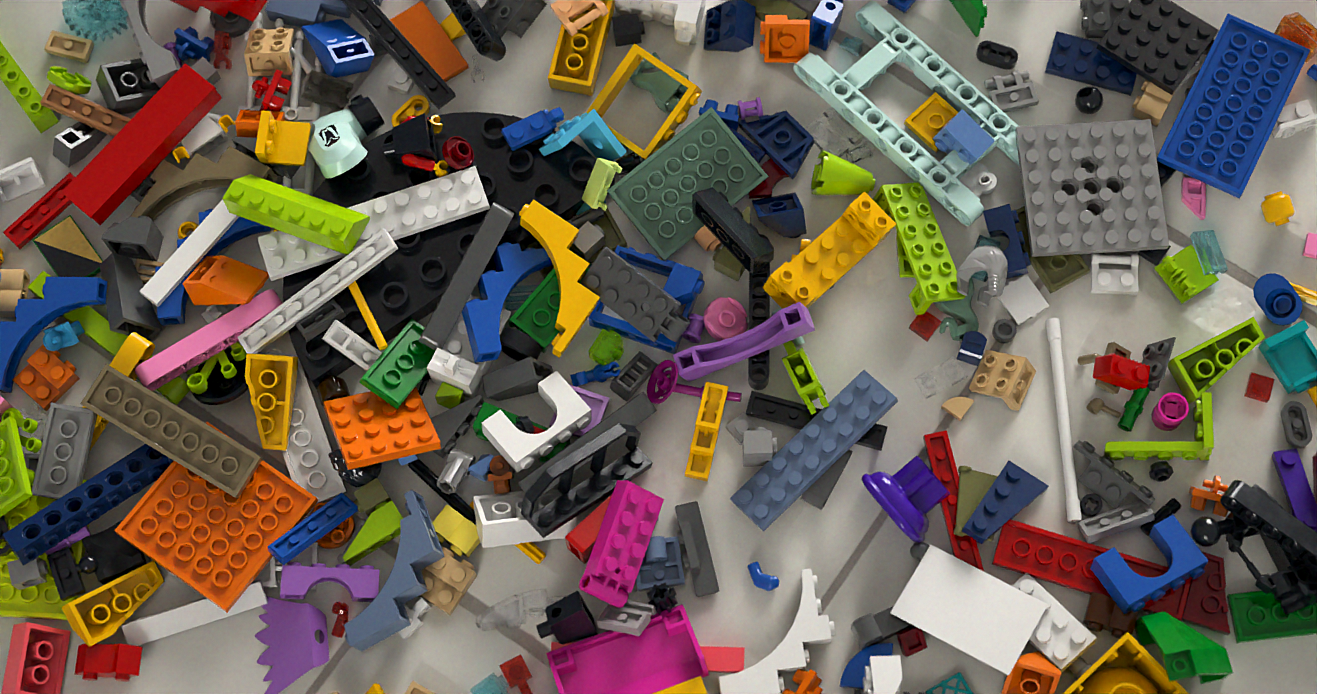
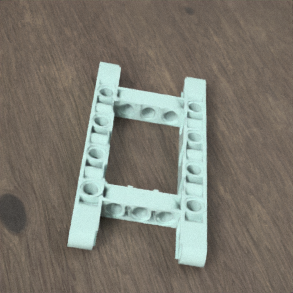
M870 0L856 12V19L861 24L860 27L878 42L873 49L842 75L837 73L821 57L815 56L812 53L806 54L794 65V71L800 79L912 180L918 182L928 194L936 199L961 223L970 226L985 210L979 202L980 199L963 185L959 179L996 146L1020 166L1015 129L1019 126L882 6ZM895 61L903 62L914 71V75L932 91L935 90L955 110L960 112L963 109L995 141L971 165L961 160L955 149L938 162L866 98L861 91L865 87L869 88L872 81L880 74L884 75L887 68Z

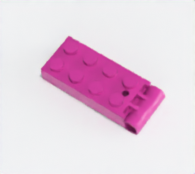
M617 480L585 572L580 579V590L617 608H622L626 604L628 592L631 593L659 516L664 501L663 498L628 480Z

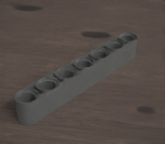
M493 202L418 340L420 343L435 351L437 348L442 349L507 229L514 212Z
M644 391L520 480L518 485L526 493L547 468L618 423L636 427L655 413L657 409ZM593 455L575 466L574 471L591 460ZM560 476L549 485L543 494L559 483Z

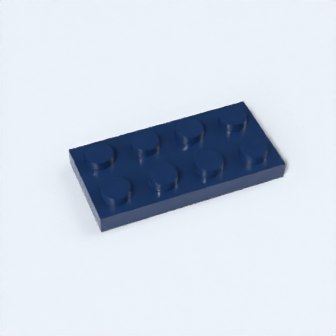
M1056 31L1045 73L1131 96L1137 73L1096 49L1099 42Z

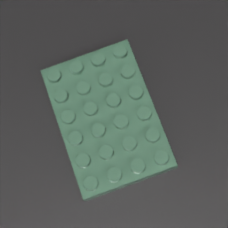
M711 107L609 188L607 192L659 257L665 261L694 238L695 234L704 226L692 211V195L695 192L713 187L717 192L721 191L727 197L728 203L733 206L767 179L768 175Z

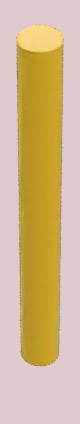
M354 281L348 288L379 350H384L388 345L356 281Z

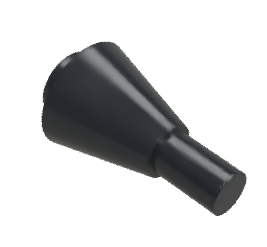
M634 152L615 161L622 168L621 173H629L641 164L640 157L635 156Z

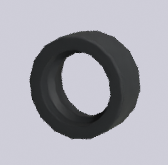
M506 327L500 335L502 352L516 361L528 357L537 360L542 352V347L537 341L517 329Z

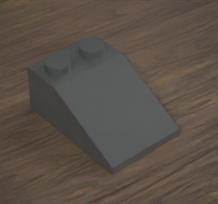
M141 58L100 65L96 82L108 109L119 114L134 112L141 109L160 90L155 82L151 83L146 73L149 68L147 64L143 63Z

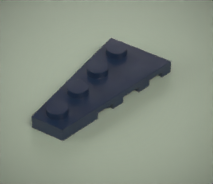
M1009 460L963 527L962 532L983 544L1001 529L1005 523L1013 519L1023 508L1043 494L1049 486Z

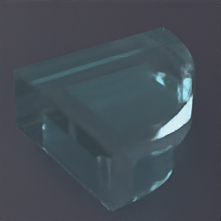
M845 37L839 46L858 57L862 51L863 40L857 37L853 39Z

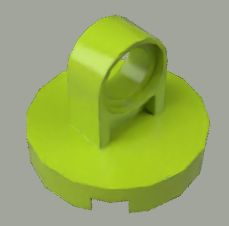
M50 67L47 79L55 84V86L73 94H88L90 92L92 82L85 76L75 72V75L66 73L68 69L63 67Z

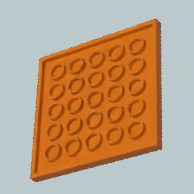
M206 422L207 425L211 426L212 428H214V429H216L217 431L221 432L222 434L226 435L225 433H223L222 431H220L219 429H217L215 426H213V425L210 424L209 422ZM263 460L238 499L176 461H173L114 531L228 613L273 557L268 551L267 546L302 522L318 502V499Z

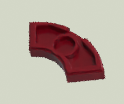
M772 159L767 160L760 167L768 175V178L749 192V199L772 197L775 185L783 178L789 176Z

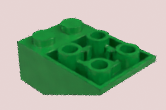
M949 0L975 37H979L981 28H984V18L987 17V5L983 4V0Z

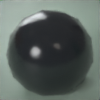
M1090 86L1080 89L1075 98L1076 107L1084 114H1093L1099 111L1104 101L1103 94L1099 89Z

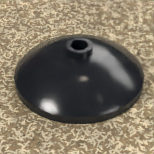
M225 350L230 363L237 370L236 375L229 379L225 378L221 372V365L217 361L207 378V390L202 394L191 392L194 398L202 404L222 405L242 396L249 389L245 380L246 358L241 361H235L231 355V350ZM206 362L200 364L195 373H200Z

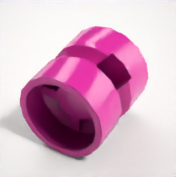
M1178 393L1163 395L1153 408L1151 414L1154 425L1163 431L1176 429L1188 414L1189 405L1187 400Z

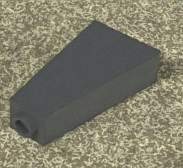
M112 253L100 264L101 277L108 282L106 308L110 330L127 336L136 332L150 341L162 330L151 301L140 293L144 285L133 260Z

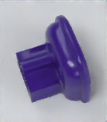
M915 456L893 476L879 471L871 475L864 474L861 478L864 486L904 534L914 542H923L925 540L924 534L929 528V520L926 514L951 494L918 456Z

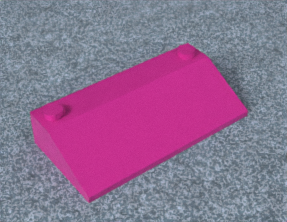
M683 604L671 608V612L665 610L661 614L651 615V621L640 636L609 630L547 652L546 655L559 694H653L699 676L701 678L709 676L703 653Z

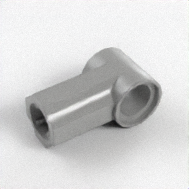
M456 448L450 451L446 467L437 480V486L442 492L446 494L456 492L465 475L468 476L470 474L468 468L475 464L476 456Z

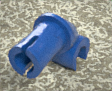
M616 362L606 365L598 364L590 371H582L570 375L572 384L577 387L594 381L603 383L608 378L618 376L620 369L615 371L613 369L620 366Z

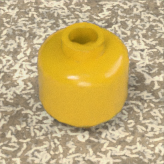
M1282 191L1265 196V200L1261 203L1265 221L1268 223L1275 222L1276 226L1288 223V218L1295 213L1290 196L1283 194Z

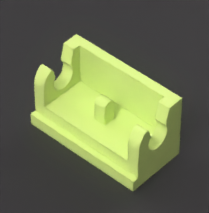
M597 158L581 198L591 208L598 209L599 206L606 211L608 206L604 203V200L608 193L607 190L610 188L615 172L621 173L622 171L618 163Z

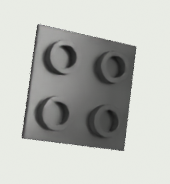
M1175 337L1149 344L1143 351L1142 364L1150 366L1147 386L1150 391H1155L1159 387L1160 381L1164 379L1176 340Z

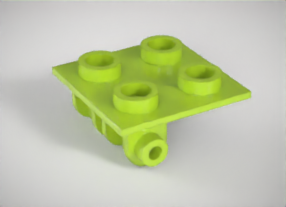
M1192 245L1187 246L1172 257H1165L1161 264L1154 267L1181 304L1219 281Z

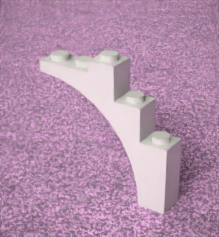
M803 569L801 571L802 594L800 607L794 624L785 639L770 655L756 665L735 674L719 677L720 694H780V691H784L783 677H778V674L796 672L797 669L805 671L806 663H810L808 648L804 649L803 646L831 642V636H835L834 622L829 621L828 615L818 616V613H822L821 600L816 599L815 590H818L817 575L812 576V569Z

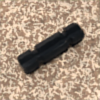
M1172 498L1154 514V521L1142 524L1141 530L1149 536L1153 526L1175 514L1181 508V504L1175 498Z

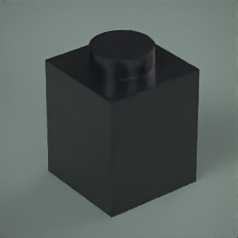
M638 14L612 17L616 47L642 43L641 35L645 34L644 22H639Z

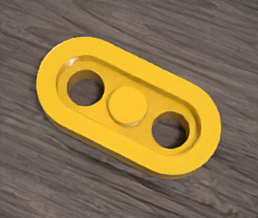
M422 95L412 96L393 114L391 119L393 127L400 125L408 116H419L424 113L427 116L430 111L427 98ZM417 107H422L420 111L415 110Z

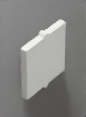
M1027 274L1014 282L1010 281L1004 287L1002 295L998 296V299L1017 326L1030 318L1034 319L1038 313L1049 308V304Z

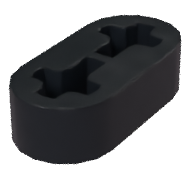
M987 40L979 43L976 56L982 63L1005 70L1014 68L1017 63L1018 53L1011 47ZM985 49H989L988 55L983 54ZM1006 55L1011 56L1009 62L1004 61Z

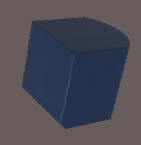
M977 331L966 332L956 359L978 366L987 342L986 337Z

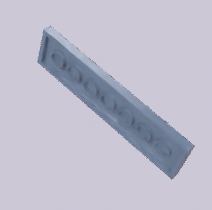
M863 370L829 402L830 406L824 407L772 457V461H768L730 500L764 532L898 402L897 397L868 372Z

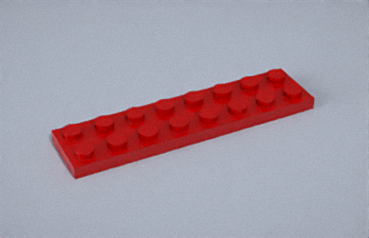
M1011 519L1003 525L992 565L1021 574H1029L1031 577L1090 595L1092 592L1111 597L1090 568L1095 557L1110 549ZM1118 552L1127 565L1138 575L1155 578L1164 575L1168 571L1166 566ZM1192 577L1185 580V584L1177 590L1172 588L1167 590L1166 594L1159 600L1153 601L1151 599L1146 602V605L1141 610L1152 614L1166 612L1181 621Z

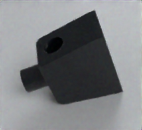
M579 591L547 606L545 609L547 621L536 625L541 639L554 634L559 644L570 643L598 634L594 617Z

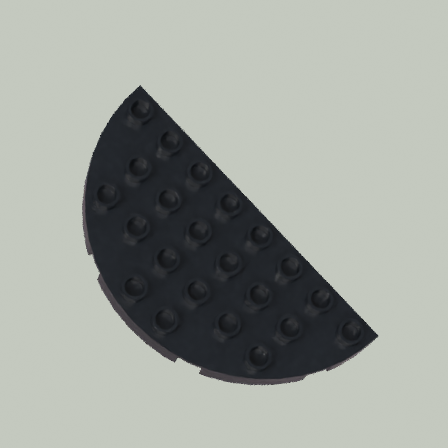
M484 112L438 115L441 118L440 123L443 124L440 133H434L438 159L435 163L437 164L441 160L446 161L442 153V147L446 140L454 136L465 139L472 147L474 153V160L467 168L476 166L489 206L491 207L493 202H496L514 212L497 246L503 243H519L521 251L527 249L526 245L537 240L528 230L520 225L521 216H519L525 204L530 205L533 199L565 221L577 215L576 213L584 204L581 198L597 160L582 146L571 140L562 149L543 156L539 151V148L545 144L544 142L538 143L536 146L526 144L512 151L502 134V129L511 125L512 116ZM392 130L364 144L363 147L368 151L367 155L348 171L333 178H326L314 192L313 196L348 208L439 177L436 176L435 170L431 172L402 165L396 155L386 158L382 145L393 142ZM448 164L446 171H448L447 175L461 170L455 169ZM614 177L610 185V188L615 184ZM488 210L394 240L398 249L356 280L386 343L395 338L411 319L418 322L435 310ZM493 255L482 274L491 271L495 266ZM343 258L283 277V303ZM346 287L329 300L334 299L346 314V317L339 322L378 349L349 288ZM296 325L288 330L299 361L316 389L325 377L331 375L338 376L356 364L322 339L328 329L308 342Z

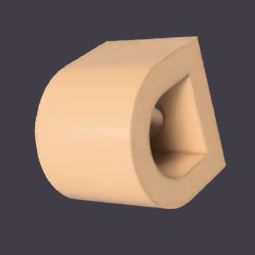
M705 225L694 236V239L706 252L710 250L714 252L722 245Z

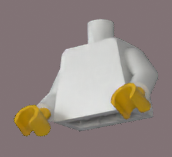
M208 112L173 149V155L178 164L181 163L180 160L182 158L192 159L196 153L205 156L228 139L224 131L227 133L229 131L227 128L230 125H235L229 115L220 116Z

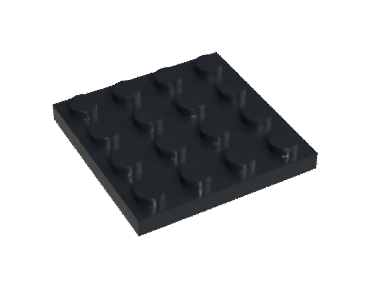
M1131 0L1098 43L1096 49L1170 95H1173L1219 30L1171 0Z

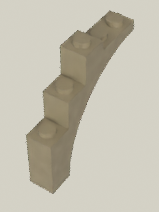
M231 146L220 156L217 163L196 153L189 160L184 170L163 159L151 175L155 184L148 190L147 195L136 206L130 217L147 216L154 222L171 205L200 191L218 187H229L233 180L249 174L274 183L278 177L268 166Z

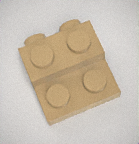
M443 547L442 550L445 557L423 568L421 572L428 591L419 596L451 616L477 575L473 571L474 566L464 559L460 563L453 558L455 554L452 551Z

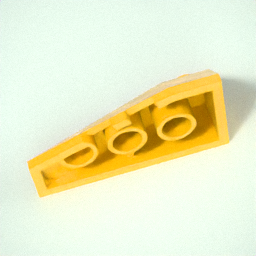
M246 354L245 380L249 387L250 400L254 408L263 449L287 450L297 382L298 356Z
M153 560L67 603L61 608L72 629L90 647L113 635L139 606L163 584L164 579Z

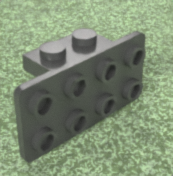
M487 0L481 9L500 38L508 29L521 38L547 3L543 0Z

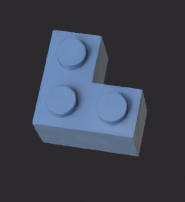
M963 109L949 120L932 138L940 151L949 154L955 149L958 152L959 158L970 165L995 141Z

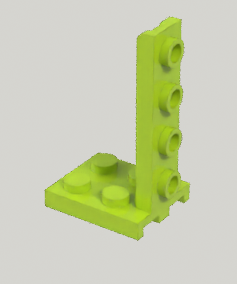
M1202 392L1200 399L1196 400L1195 407L1193 408V420L1198 421L1196 430H1194V441H1109L1105 445L1104 456L1110 457L1111 460H1123L1124 457H1134L1135 460H1147L1148 457H1158L1159 460H1171L1173 457H1182L1183 460H1196L1199 457V461H1209V455L1212 454V449H1214L1212 392Z

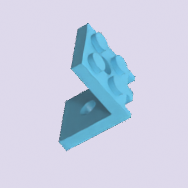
M592 109L588 114L586 112L580 117L577 115L570 121L567 120L558 127L559 131L547 136L543 140L545 144L539 148L543 156L562 149L579 135L596 159L602 158L613 161L622 157L627 152L595 109Z

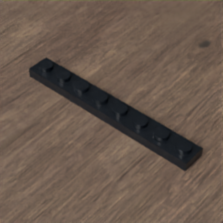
M341 0L438 110L456 97L454 91L372 0Z

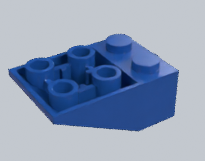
M342 19L302 26V31L329 79L369 70L375 54L366 38Z

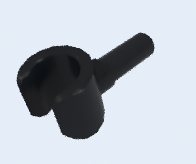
M429 372L422 379L418 390L420 396H423L429 379H431Z

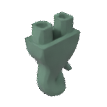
M653 52L652 55L660 60L658 54ZM643 58L631 75V82L639 88L648 90L653 95L656 105L665 113L668 110L672 112L680 101L678 97L681 94L684 95L688 88L661 70L644 74L643 71L645 69H653L656 66ZM673 69L680 75L688 79V75L679 70Z
M970 278L968 295L964 299L933 302L941 312L951 316L944 318L941 322L939 333H944L946 327H949L950 335L955 341H962L966 332L978 331V318L971 307V299L974 294L972 278ZM955 319L960 320L964 325L959 326Z

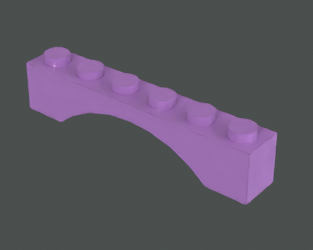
M801 302L779 310L762 324L742 334L714 343L693 346L673 354V357L678 367L679 376L691 382L815 331L809 310Z

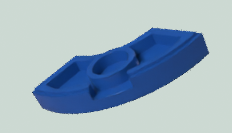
M893 643L875 644L858 652L845 667L840 687L863 690L865 666H869L870 657L892 656Z

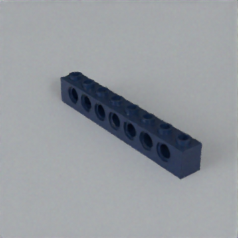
M144 444L3 534V537L24 566L72 534L77 533L92 521L97 520L106 512L119 506L134 494L139 493L151 483L157 481L174 460L151 446Z

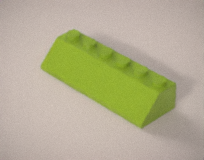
M251 174L233 180L222 198L231 214L346 255L352 252L370 220V216Z

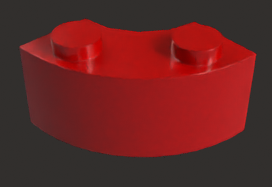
M86 643L79 645L74 674L83 675L82 679L88 681H97L98 677L115 678L116 681L127 682L130 680V677L139 676L143 647L121 643L94 644L90 647Z

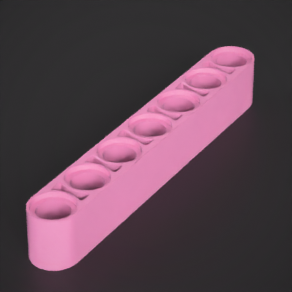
M266 290L254 297L248 304L240 305L136 367L135 373L144 387L154 391L238 342V336L283 303L275 290Z

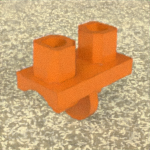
M1215 475L1213 481L1206 479L1203 481L1202 486L1210 488V491L1190 486L1189 493L1192 494L1190 507L1204 511L1206 501L1210 499L1215 501L1212 513L1226 517L1229 511L1222 506L1220 502L1222 494L1217 492L1218 490L1225 492L1228 485L1220 484L1221 477Z
M797 669L792 680L795 684L799 685V688L796 692L787 688L782 694H821L823 689L819 685L822 680L811 669L809 672Z

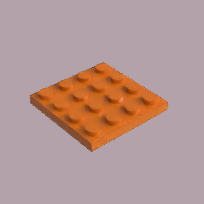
M417 388L411 392L398 409L372 391L324 401V410L348 470L441 449L439 437Z

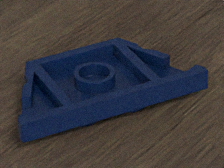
M787 111L777 112L774 115L759 116V120L746 123V120L739 122V127L791 179H794L814 144V137Z

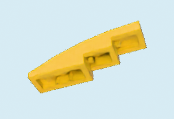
M705 382L685 477L708 482L729 386Z

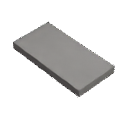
M51 402L31 490L32 495L59 499L82 484L97 419L95 412L88 408Z

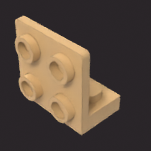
M281 27L265 30L258 28L250 31L244 52L248 76H271L275 74L276 69L282 71V75L293 74L290 54L294 36L293 29Z
M986 350L969 389L971 392L1002 398L1011 410L1019 411L1036 370L1026 357Z

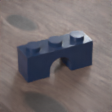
M1010 204L983 211L990 238L1004 236L1009 239V245L1003 251L1008 263L1006 279L1027 274V266H1030L1031 263L1028 252L1023 253L1021 248L1025 241L1022 231L1017 232L1015 224L1020 223L1017 211L1011 210Z

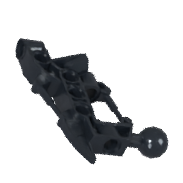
M1254 484L1252 486L1253 489H1255L1256 491L1264 495L1266 498L1277 504L1279 507L1284 509L1270 494H1268L1257 484ZM1231 512L1225 520L1216 521L1211 517H1200L1193 522L1190 530L1191 537L1196 544L1202 547L1213 546L1218 543L1221 535L1226 534L1229 550L1233 553L1237 552L1246 563V567L1257 580L1255 582L1257 588L1266 594L1272 593L1275 600H1280L1281 608L1285 615L1317 603V572ZM1260 534L1279 572L1269 575V573L1261 575L1255 565L1249 561L1240 549L1243 538Z

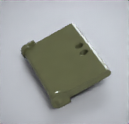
M959 466L954 534L964 536L967 534L962 532L963 527L998 476L972 470V467ZM994 534L987 540L994 541Z

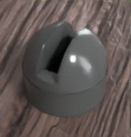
M915 542L910 548L911 556L921 562L930 545L924 542Z

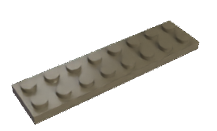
M105 364L80 403L237 499L263 460L261 456Z

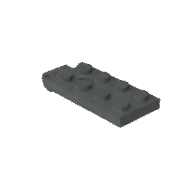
M608 247L602 249L580 282L581 285L600 297L599 300L653 342H656L661 332L670 340L677 342L690 324L687 318L675 312L681 306L678 300ZM644 303L649 304L650 309L648 311L643 310L642 305Z

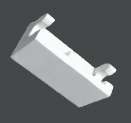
M32 157L0 170V196L4 204L46 186L40 169Z

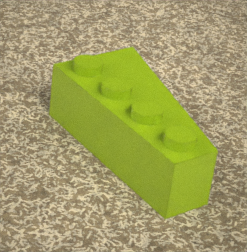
M1252 317L1171 359L1167 367L1188 404L1197 400L1202 392H1205L1217 382L1219 378L1265 338V335L1255 318Z

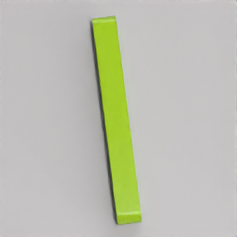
M42 271L27 287L39 299H44L43 285L45 284L46 277H51L45 271ZM90 306L72 310L62 316L70 323L78 320L84 329V334L113 357L116 356L128 337L127 335L111 331L109 321ZM180 376L156 389L175 405H178L190 391L186 381Z

